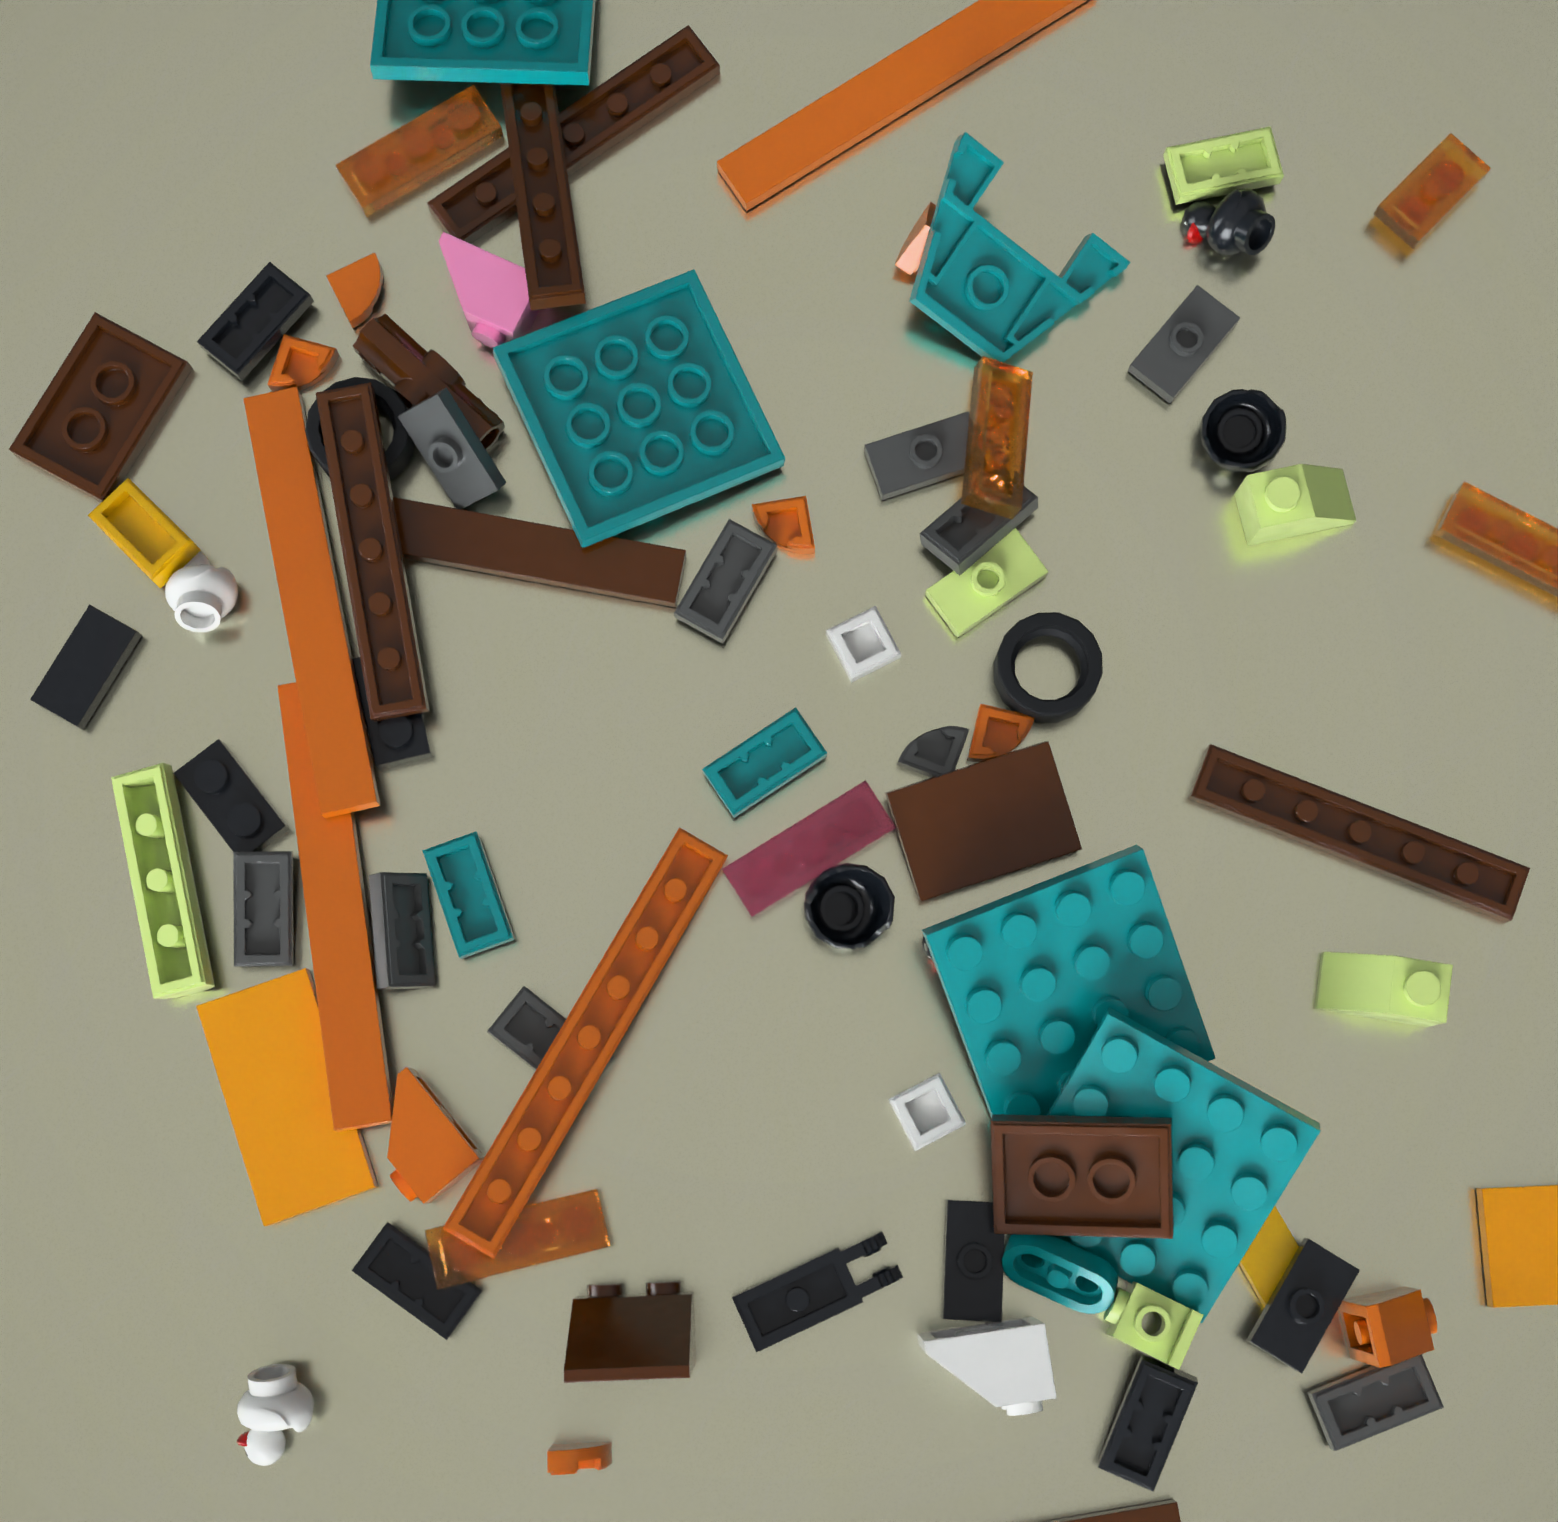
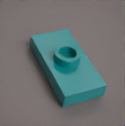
M795 707L704 767L702 771L733 818H735L826 758L827 752Z
M477 831L422 850L459 958L463 959L515 940Z

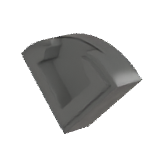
M945 726L928 731L906 746L897 765L931 778L953 771L956 768L970 729L958 726Z

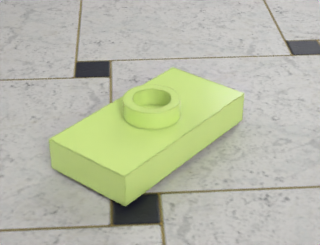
M1271 126L1166 147L1163 154L1176 205L1227 195L1235 189L1252 190L1280 184L1284 177Z
M1015 528L960 576L955 571H952L926 589L925 595L954 635L959 638L1045 578L1048 570Z

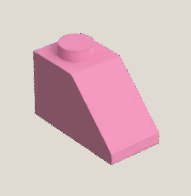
M443 232L439 239V244L468 326L472 331V336L482 344L493 348L528 334L540 309L531 310L525 268Z

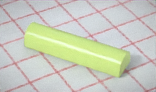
M160 763L111 777L153 999L176 998L209 990L215 987L172 766Z

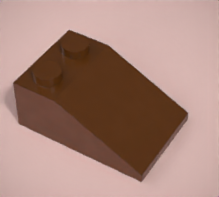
M681 1281L646 1282V1293L622 1294V1283L587 1285V1296H577L573 1299L564 1364V1383L690 1378L696 1364L694 1291L681 1292Z

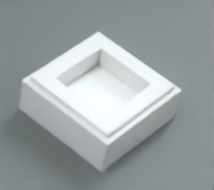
M876 606L826 630V636L851 683L901 657V652Z
M940 1073L888 1099L914 1151L966 1125Z

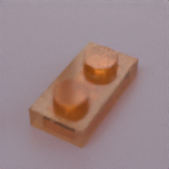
M1450 133L1378 205L1373 214L1414 249L1485 178L1491 168Z

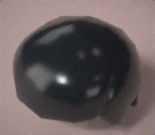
M1254 389L1231 390L1214 399L1202 417L1201 443L1209 457L1220 467L1228 471L1254 472L1270 464L1284 446L1287 430L1284 410L1277 406L1262 391Z
M852 863L834 865L824 870L810 884L806 891L803 903L804 918L814 937L833 949H861L870 945L885 930L890 928L894 916L895 896L885 877L868 866Z

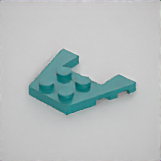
M964 132L954 142L909 302L993 366L1004 363L1055 324L1056 320L1073 307L1089 298L1111 278L1123 272L1130 264V261L1096 234L1091 233L1083 238L1059 276L1049 270L974 211V206L1004 162L972 136Z

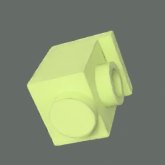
M1134 1281L1132 1284L1128 1283L1126 1290L1120 1287L1116 1289L1113 1303L1104 1314V1320L1110 1322L1106 1332L1107 1335L1178 1370L1203 1318V1314ZM1148 1312H1157L1162 1321L1161 1327L1156 1333L1147 1334L1142 1328V1319Z

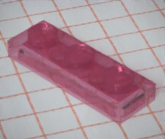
M865 780L722 869V872L753 919L813 882L824 870L844 863L894 832L896 827Z

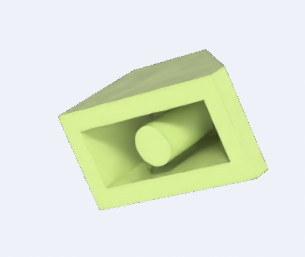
M1298 464L1254 473L1245 477L1234 494L1247 546L1351 525L1356 522L1343 469Z
M1322 952L1314 1009L1424 1027L1447 1023L1453 965L1394 955Z

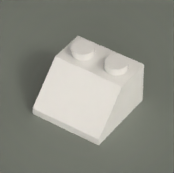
M1032 1316L1003 1320L1002 1322H989L917 1333L919 1346L929 1357L992 1405L1007 1410V1415L1009 1416L1043 1411L1042 1400L1057 1398L1045 1323Z

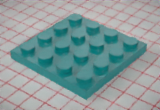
M377 0L370 61L373 79L589 86L596 0Z
M695 269L493 347V356L582 548L784 466L786 458Z
M1137 844L922 930L991 1118L993 1114L1047 1115L1109 1007L1206 1061L1216 1059L1143 848Z
M1109 1007L1047 1115L1172 1118L1173 1239L1052 1236L1103 1258L1113 1266L1117 1276L1129 1283L1137 1282L1203 1314L1200 1322L1203 1323L1321 1131L1320 1123Z

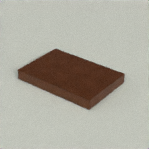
M95 312L9 450L22 460L102 502L122 484L193 368L186 360Z
M1049 741L1040 742L885 792L920 901L1082 849Z
M992 1115L991 1150L994 1234L1173 1239L1172 1118Z

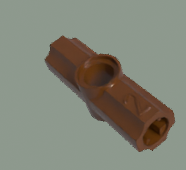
M387 314L373 318L361 329L356 342L353 344L355 352L377 374L381 375L393 386L392 389H394L408 409L447 388L486 451L497 442L500 433L505 428L504 422L480 398H477L465 387L466 383L460 374L440 354L432 349L427 352Z

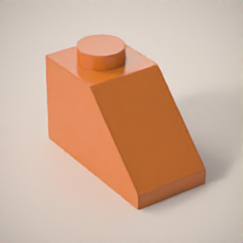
M406 1067L397 1074L387 1158L396 1170L390 1174V1178L410 1202L418 1197L423 1204L433 1203L477 1167L485 1156L417 1070Z
M1400 1287L1344 1298L1339 1307L1351 1359L1382 1368L1434 1350L1431 1334L1437 1332L1436 1315L1430 1300L1422 1298L1421 1289Z

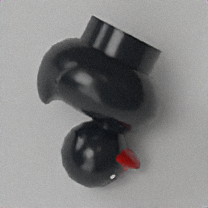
M1250 189L1233 190L1223 198L1217 208L1210 202H1194L1187 207L1182 218L1184 229L1187 232V240L1190 244H1197L1204 238H1207L1211 248L1218 254L1228 256L1241 252L1249 255L1259 254L1267 247L1275 231V219L1272 215L1266 213L1263 198L1255 190Z

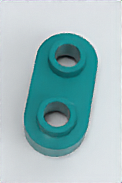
M1012 1234L1008 1239L1002 1258L1003 1270L1013 1282L1075 1311L1096 1314L1107 1310L1113 1303L1118 1284V1276L1113 1266L1103 1258L1052 1235Z

